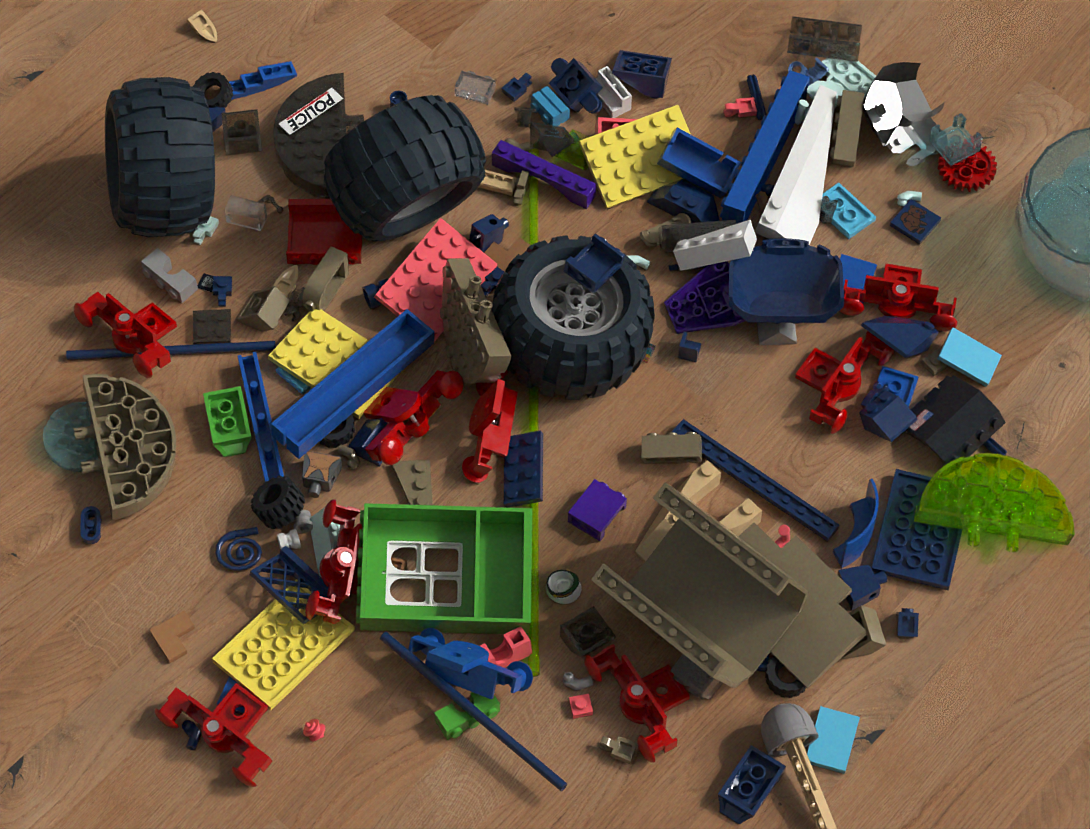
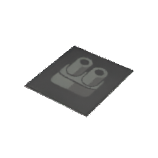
M204 273L197 287L212 292L213 276Z

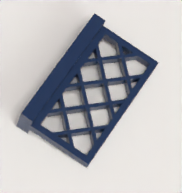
M287 546L280 549V553L252 569L249 574L302 624L310 620L299 612V609H305L306 604L299 603V598L308 599L310 594L300 593V588H308L311 593L319 591V596L327 598L329 587L325 585L322 578ZM278 562L284 569L273 568V565ZM258 573H270L269 578L261 577ZM272 573L283 575V580L272 578ZM286 575L293 576L297 581L286 580ZM272 584L283 585V590L274 589ZM286 586L297 587V592L286 591ZM285 596L295 597L296 603L288 602Z

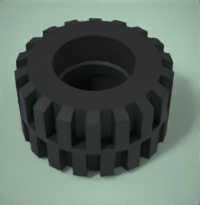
M277 476L276 478H270L269 481H265L262 486L257 488L258 490L251 499L252 511L266 527L271 529H280L293 522L300 515V511L303 510V504L305 503L302 492L286 476Z

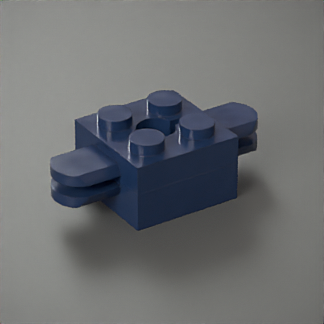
M562 58L555 59L551 64V69L556 76L549 82L550 86L568 107L574 111L579 112L584 107L589 113H598L602 108V102L596 94L603 88L601 84L575 58L569 63Z

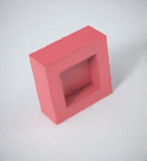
M589 693L569 697L573 719L593 715Z

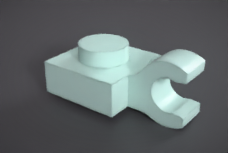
M210 216L207 223L198 225L193 234V237H195L194 243L201 245L206 235L211 237L219 224V219Z

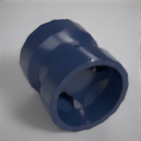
M403 91L392 92L389 97L390 107L406 101V93Z

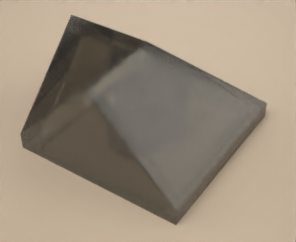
M535 122L530 123L531 149L548 151L550 156L553 157L574 142V139L565 127Z

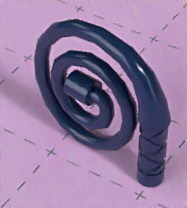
M258 528L232 530L223 535L216 544L215 555L217 561L224 568L233 571L247 570L256 565L262 554L260 545L255 540L239 537L258 535ZM235 539L226 550L227 558L235 565L247 564L254 556L252 547L240 545L236 551L237 560L233 559L231 549L238 543L247 542L253 544L257 549V557L247 565L231 566L221 558L220 551L222 545L228 540ZM242 549H247L250 552L249 557L244 559Z

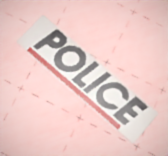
M331 88L280 122L279 125L291 135L343 98Z

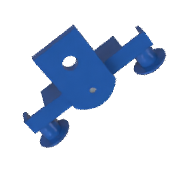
M435 628L424 629L420 635L411 637L408 650L411 653L421 650L426 654L425 664L442 679L486 698H494L496 685L498 684L503 686L509 684L511 693L527 690L532 684V671L524 662H512L508 665L507 669L488 662L489 653L483 647L464 641H452L445 644L444 636Z

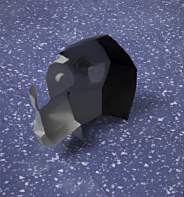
M900 62L881 68L864 96L862 109L872 131L879 138L883 147L887 146L892 153L901 154L914 144L920 147L921 150L910 157L906 163L909 166H916L925 162L927 156L938 154L948 146L946 134L931 119L943 109L944 103L931 110L916 80L921 63Z

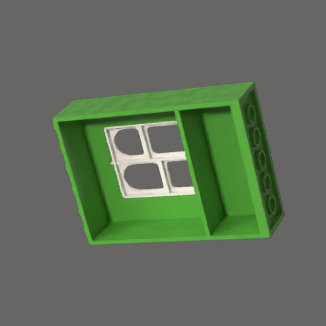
M364 503V510H360L362 529H359V547L361 548H359L358 566H362L358 567V585L361 586H357V604L361 605L356 606V623L360 624V630L422 632L427 628H435L442 633L505 634L521 626L525 633L529 635L531 624L532 508ZM399 548H415L417 550L416 569L414 571H403L395 568L391 563L393 552ZM428 548L456 549L458 551V570L456 572L426 571L424 568L425 550ZM398 579H423L426 582L425 601H397L391 596L390 587ZM435 580L457 581L456 603L434 602Z

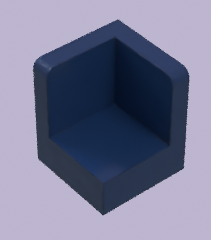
M683 332L678 358L697 362L701 343L687 340L688 332Z

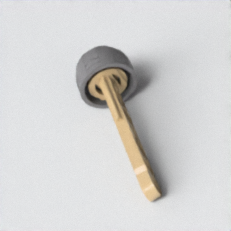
M791 703L779 704L771 708L764 716L761 724V734L768 755L777 757L788 754L817 829H837L804 748L819 737L811 717L803 708Z

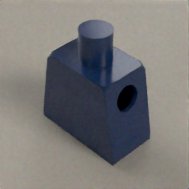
M490 214L471 225L469 241L485 253L493 242L497 244L502 242L504 229L509 227V222L504 217L498 219L495 215Z
M870 565L840 569L837 574L852 589V592L846 597L851 610L877 598L880 594V585L887 582L885 572L882 571L874 574Z

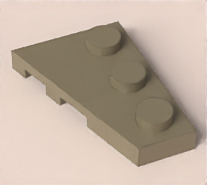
M430 459L399 461L392 465L409 505H433Z

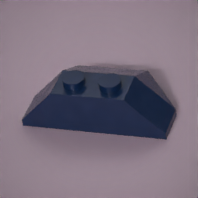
M683 179L658 188L647 200V203L674 217L680 213L687 214L691 220V225L706 233L712 232L720 221L714 195Z

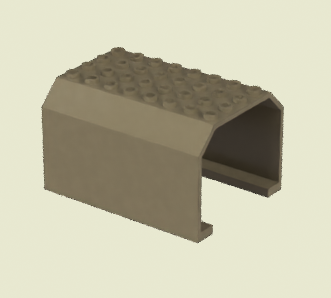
M665 482L653 499L679 519L631 580L625 581L604 563L591 580L711 677L732 688H736L753 675L802 611L809 591L697 504Z

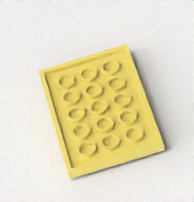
M679 105L578 142L606 209L651 193L669 183L681 179L685 180L657 164L672 133L677 127L690 134Z
M314 309L309 311L268 355V360L313 389L369 340L323 310ZM398 375L353 412V416L360 419L363 412L386 387H389Z
M289 586L286 591L297 592V587ZM300 588V593L311 594L308 588ZM285 596L288 602L296 603L295 597ZM299 598V603L306 604L307 599ZM275 599L212 658V661L245 690L266 704L269 710H272L355 630V626L339 613L338 616L341 617V620L337 624L323 621V616L320 615L302 624ZM299 609V612L306 616L305 609Z

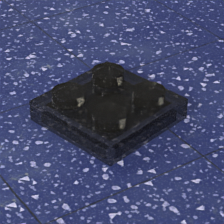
M231 309L193 311V345L231 343Z

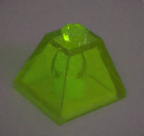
M572 129L554 156L586 171L588 164L578 142L589 136Z

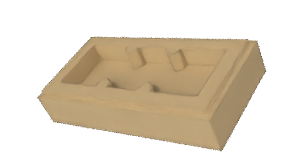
M485 170V178L478 187L512 196L516 177Z

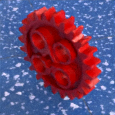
M964 140L963 144L957 141L956 146L950 143L949 147L944 148V152L941 151L938 159L937 169L940 170L939 176H943V181L948 180V186L954 184V189L961 187V192L965 188H967L968 192H971V188H974L977 192L979 186L985 189V185H990L991 180H994L997 171L996 157L991 156L992 151L986 152L987 146L981 148V143L979 142L977 145H974L973 140L970 144H967L966 140Z

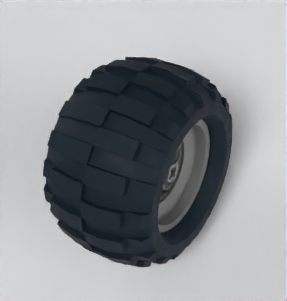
M139 78L124 82L121 89L110 92L105 110L106 174L113 217L120 228L131 229V234L138 236H179L196 231L195 228L198 225L208 222L212 213L215 194L214 141L206 98L200 88L192 87L188 81L177 78Z
M428 95L412 98L386 108L350 130L327 154L324 162L326 170L324 171L325 175L323 178L328 195L345 224L355 234L363 235L368 241H386L401 237L430 224L465 201L485 178L484 166L486 156L482 143L470 121L455 103H447L439 95Z
M568 235L553 237L550 243L543 240L529 246L522 255L518 254L509 263L505 272L500 277L494 292L491 311L511 354L507 370H510L512 374L516 373L517 380L531 389L533 386L540 388V394L553 398L554 394L565 395V400H580L584 394L588 398H596L605 395L608 389L611 390L613 387L617 389L640 366L646 356L653 333L655 313L653 296H650V286L644 274L641 275L640 271L637 270L636 264L628 256H624L622 267L594 294L564 272L566 260L570 256L575 258L591 242L592 237L578 236L576 240L569 239Z

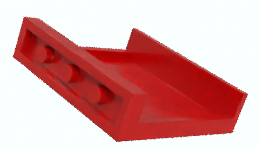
M331 199L288 200L287 264L317 265L330 247L346 252L348 264H361L362 235L359 233L355 234L345 224Z

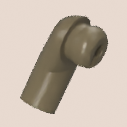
M511 138L504 140L524 151L531 150L529 142L519 144Z

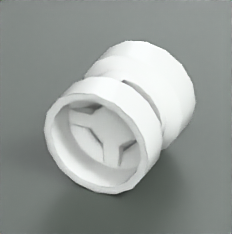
M296 529L290 530L287 534H277L280 549L285 546L294 549L301 548Z

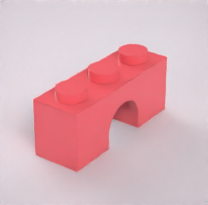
M521 626L503 634V643L495 649H488L485 643L480 645L489 653L488 662L503 668L512 662L519 661L533 654L530 639Z

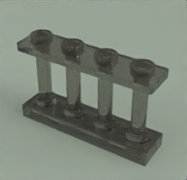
M793 16L790 33L793 34L789 35L787 53L858 62L860 43L857 42L860 41L862 25Z

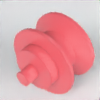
M312 719L305 723L303 734L306 737L309 736L311 741H317L324 737L325 725L319 724L318 719Z

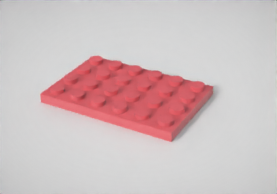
M440 218L376 293L374 298L396 316H399L408 309L435 331V342L444 331L440 309L442 308L444 280L442 270L446 266L447 259L469 258L476 276H479L482 280L481 284L485 282V277L497 267V263Z

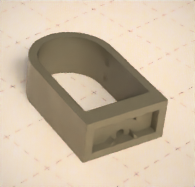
M334 247L329 248L304 289L303 304L306 309L310 311L314 309L324 311L329 306L349 275L346 252Z

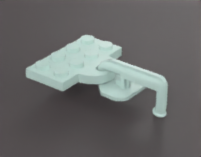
M842 48L822 61L829 69L825 74L828 78L826 81H816L809 85L807 94L814 100L820 85L837 92L836 108L838 107V95L841 96L843 90L866 94L876 75ZM799 100L795 116V123L797 125L804 122L810 109L809 103L805 100Z

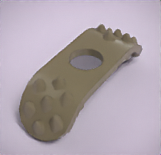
M680 213L671 220L649 230L641 231L640 236L646 246L650 248L656 247L685 233L690 228L691 220L687 214ZM665 228L669 231V235L662 237L659 234V230Z

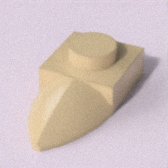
M202 9L188 18L187 22L198 35L200 34L207 40L217 42L215 26Z
M297 265L282 272L273 285L288 299L296 288L299 274Z

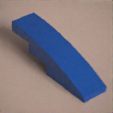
M292 61L258 67L257 72L240 75V80L229 81L233 88L231 100L265 91L297 77Z

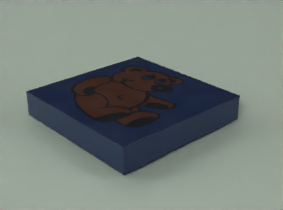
M911 199L893 218L890 226L920 245L939 224L941 217Z

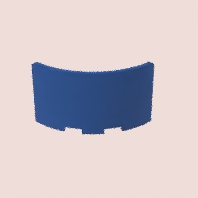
M869 479L866 497L850 504L854 518V528L851 535L843 544L833 549V554L841 568L857 560L870 543L879 505L878 491L873 479Z

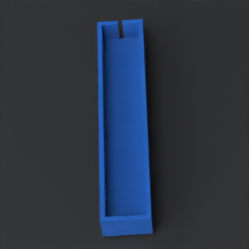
M789 70L787 77L783 76L780 85L782 87L776 90L775 101L770 103L768 115H764L761 122L762 127L757 129L754 137L755 141L749 145V154L743 157L742 168L737 170L734 178L735 182L730 184L728 188L729 194L727 197L724 196L722 200L721 226L729 227L748 221L757 202L756 194L766 184L795 124L799 100L806 101L809 76Z
M406 309L271 423V436L283 446L286 445V449L300 459L434 344L435 331Z

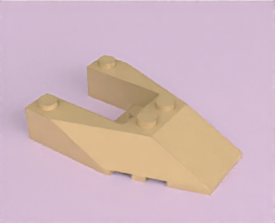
M707 460L693 471L677 491L696 504L720 484L721 472ZM748 498L723 518L720 523L739 536L752 523L758 525L761 522L762 510ZM662 507L635 553L646 562L679 518Z

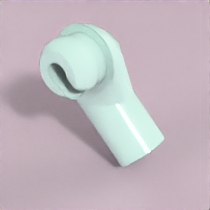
M903 192L897 196V204L905 206L907 200L911 199L921 201L922 192Z
M626 255L636 265L646 270L648 269L650 261L638 255Z

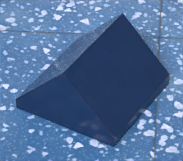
M383 418L366 420L348 446L355 450L357 456L379 467L383 462L372 460L365 448L387 425Z

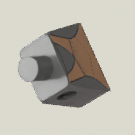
M311 451L304 454L302 479L303 486L309 488L308 495L310 497L318 498L320 491H331L342 469L341 457Z

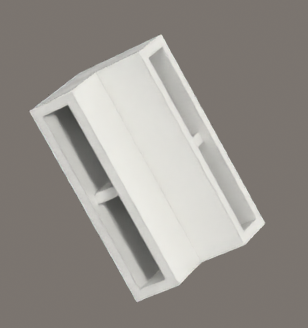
M606 66L598 70V78L596 80L603 88L596 96L601 100L602 107L610 117L616 118L631 110L632 95L619 79L612 74L610 68Z

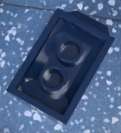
M750 745L718 793L719 812L737 824L753 818L775 784L780 781L786 766Z

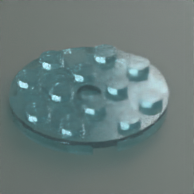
M74 402L59 408L50 416V420L43 430L44 448L49 458L61 468L73 472H82L80 462L98 459L96 444L93 438H86L85 441H75L73 428L91 426L86 402Z

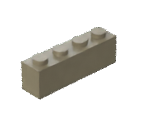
M843 90L842 95H838L837 106L840 109L839 113L835 114L834 123L837 124V130H833L832 135L835 145L831 147L829 158H833L832 164L854 167L865 93Z

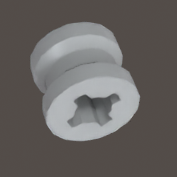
M301 510L300 515L293 521L295 523L293 527L297 530V533H307L313 529V523L310 521L311 513L308 510Z

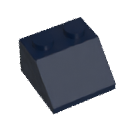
M886 390L859 412L864 429L889 442L896 439L918 420L916 415L899 396Z

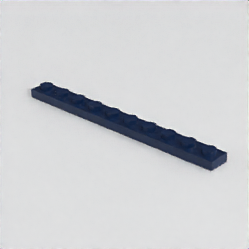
M683 419L672 431L678 435H684L686 432L700 434L703 458L828 542L839 529L840 525L686 420Z

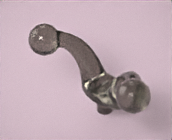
M270 195L263 196L256 204L250 206V210L254 212L260 204L265 202L272 203L278 213H282L284 210L282 206L276 203L274 197Z

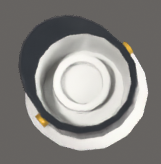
M563 569L552 572L547 578L545 587L549 598L560 604L574 602L580 596L582 590L578 576L569 570Z

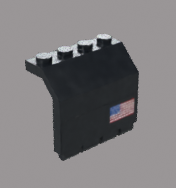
M955 375L951 377L946 376L937 384L939 389L934 387L924 396L926 401L921 399L910 409L918 420L904 431L927 445L940 458L946 471L951 474L1006 423L999 409L979 389Z

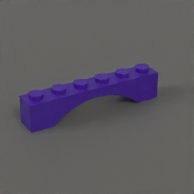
M500 140L492 151V166L507 173H521L522 170L528 171L529 175L550 184L570 202L587 209L596 197V183L503 140Z

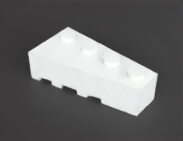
M751 220L688 240H681L676 244L673 252L680 271L749 257L757 238Z

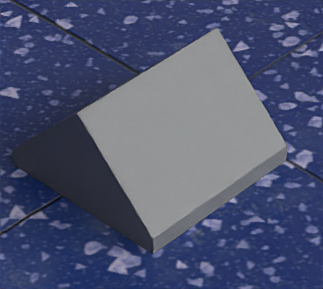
M757 322L759 345L797 344L795 324Z

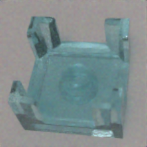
M962 113L954 117L952 126L939 132L940 125L938 124L932 127L930 143L950 166L979 152L983 140L979 132H976L974 139L965 129L967 119Z

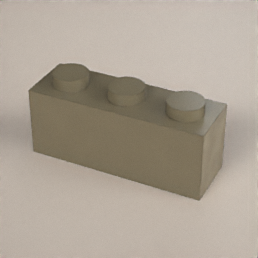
M674 432L666 433V435L648 433L647 436H642L641 458L644 464L702 462L701 436L696 432H686L684 435H678Z

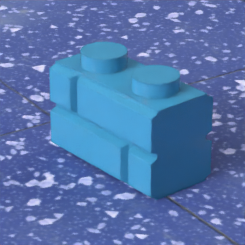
M548 86L532 94L531 109L533 112H538L541 115V119L546 125L549 124L554 129L560 123L569 120L570 109Z

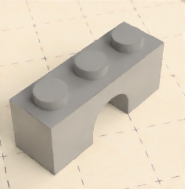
M155 249L141 261L143 274L147 278H152L159 288H164L174 300L177 299L183 303L198 290L196 279L184 269L177 274H167L172 269L171 259L160 249Z

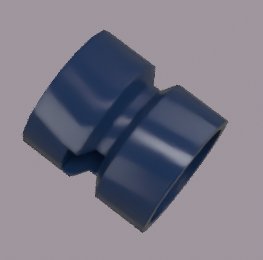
M388 278L377 281L376 285L371 283L362 287L364 298L370 309L381 306V303L374 296L388 281Z

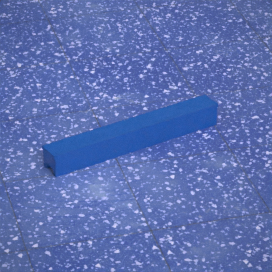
M252 352L253 355L237 356L264 481H269L273 477H283L284 473L276 439L271 436L272 420L257 353Z

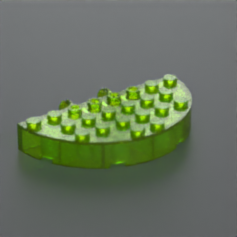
M979 453L966 458L963 456L951 461L938 470L925 487L917 504L914 522L968 530L967 544L971 546L973 542V547L980 545V532L1007 536L1006 551L1010 552L1012 548L1013 553L1019 551V538L1069 545L1075 535L1072 514L1065 504L1064 496L1056 485L1038 469H1032L1023 464V461L993 453Z

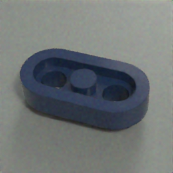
M94 506L86 507L81 512L80 534L83 542L86 544H95L101 538V513Z

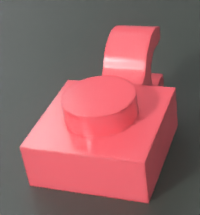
M753 97L736 99L735 103L725 104V117H731L738 113L739 117L756 116L757 114Z

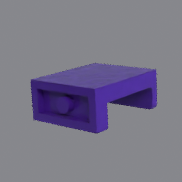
M594 479L568 512V522L601 541L605 536V529L619 511L626 508L627 498L621 492H616L609 488L606 483Z

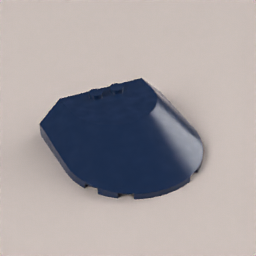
M792 238L763 240L762 245L753 248L751 256L730 261L729 307L747 322H772L774 324L825 323L844 307L843 267L841 260L837 255L832 256L830 249L820 244L817 245V248L810 246L807 240Z

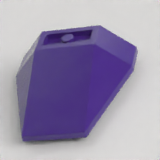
M728 261L707 265L664 302L677 334L735 326L746 321L729 307L730 264Z

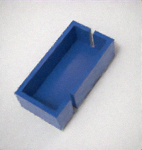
M677 127L672 133L657 164L711 194L722 198L726 194L741 162L729 155H726L720 162L719 159L724 152Z

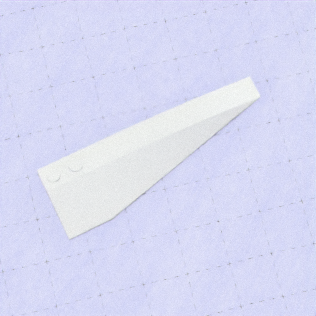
M822 85L819 86L755 233L768 239H801L809 241L810 244L819 224L836 91Z

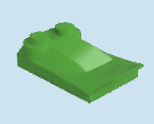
M241 386L203 393L213 446L221 452L223 457L246 453L251 440V433Z

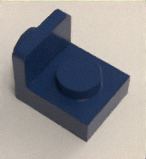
M902 608L901 612H896V616H898L897 636L918 637L919 613H913L914 609Z

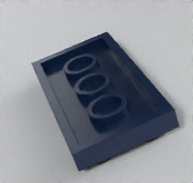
M540 430L510 436L507 457H504L503 504L508 508L542 502L543 433Z

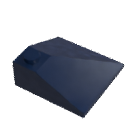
M620 50L612 74L646 96L654 99L663 98L672 58Z
M886 315L862 322L861 324L863 328L905 358L927 351L939 333L934 329L935 326L927 321Z

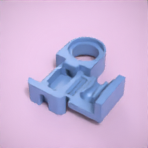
M816 57L815 66L812 69L809 68L808 70L802 63L795 61L789 65L788 72L789 70L793 71L797 66L801 67L800 74L809 76V85L819 81L829 69Z

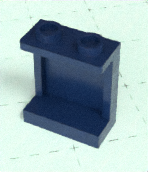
M595 233L592 236L591 242L575 258L570 256L566 260L564 272L594 294L622 267L625 255L620 249L613 247L605 238Z

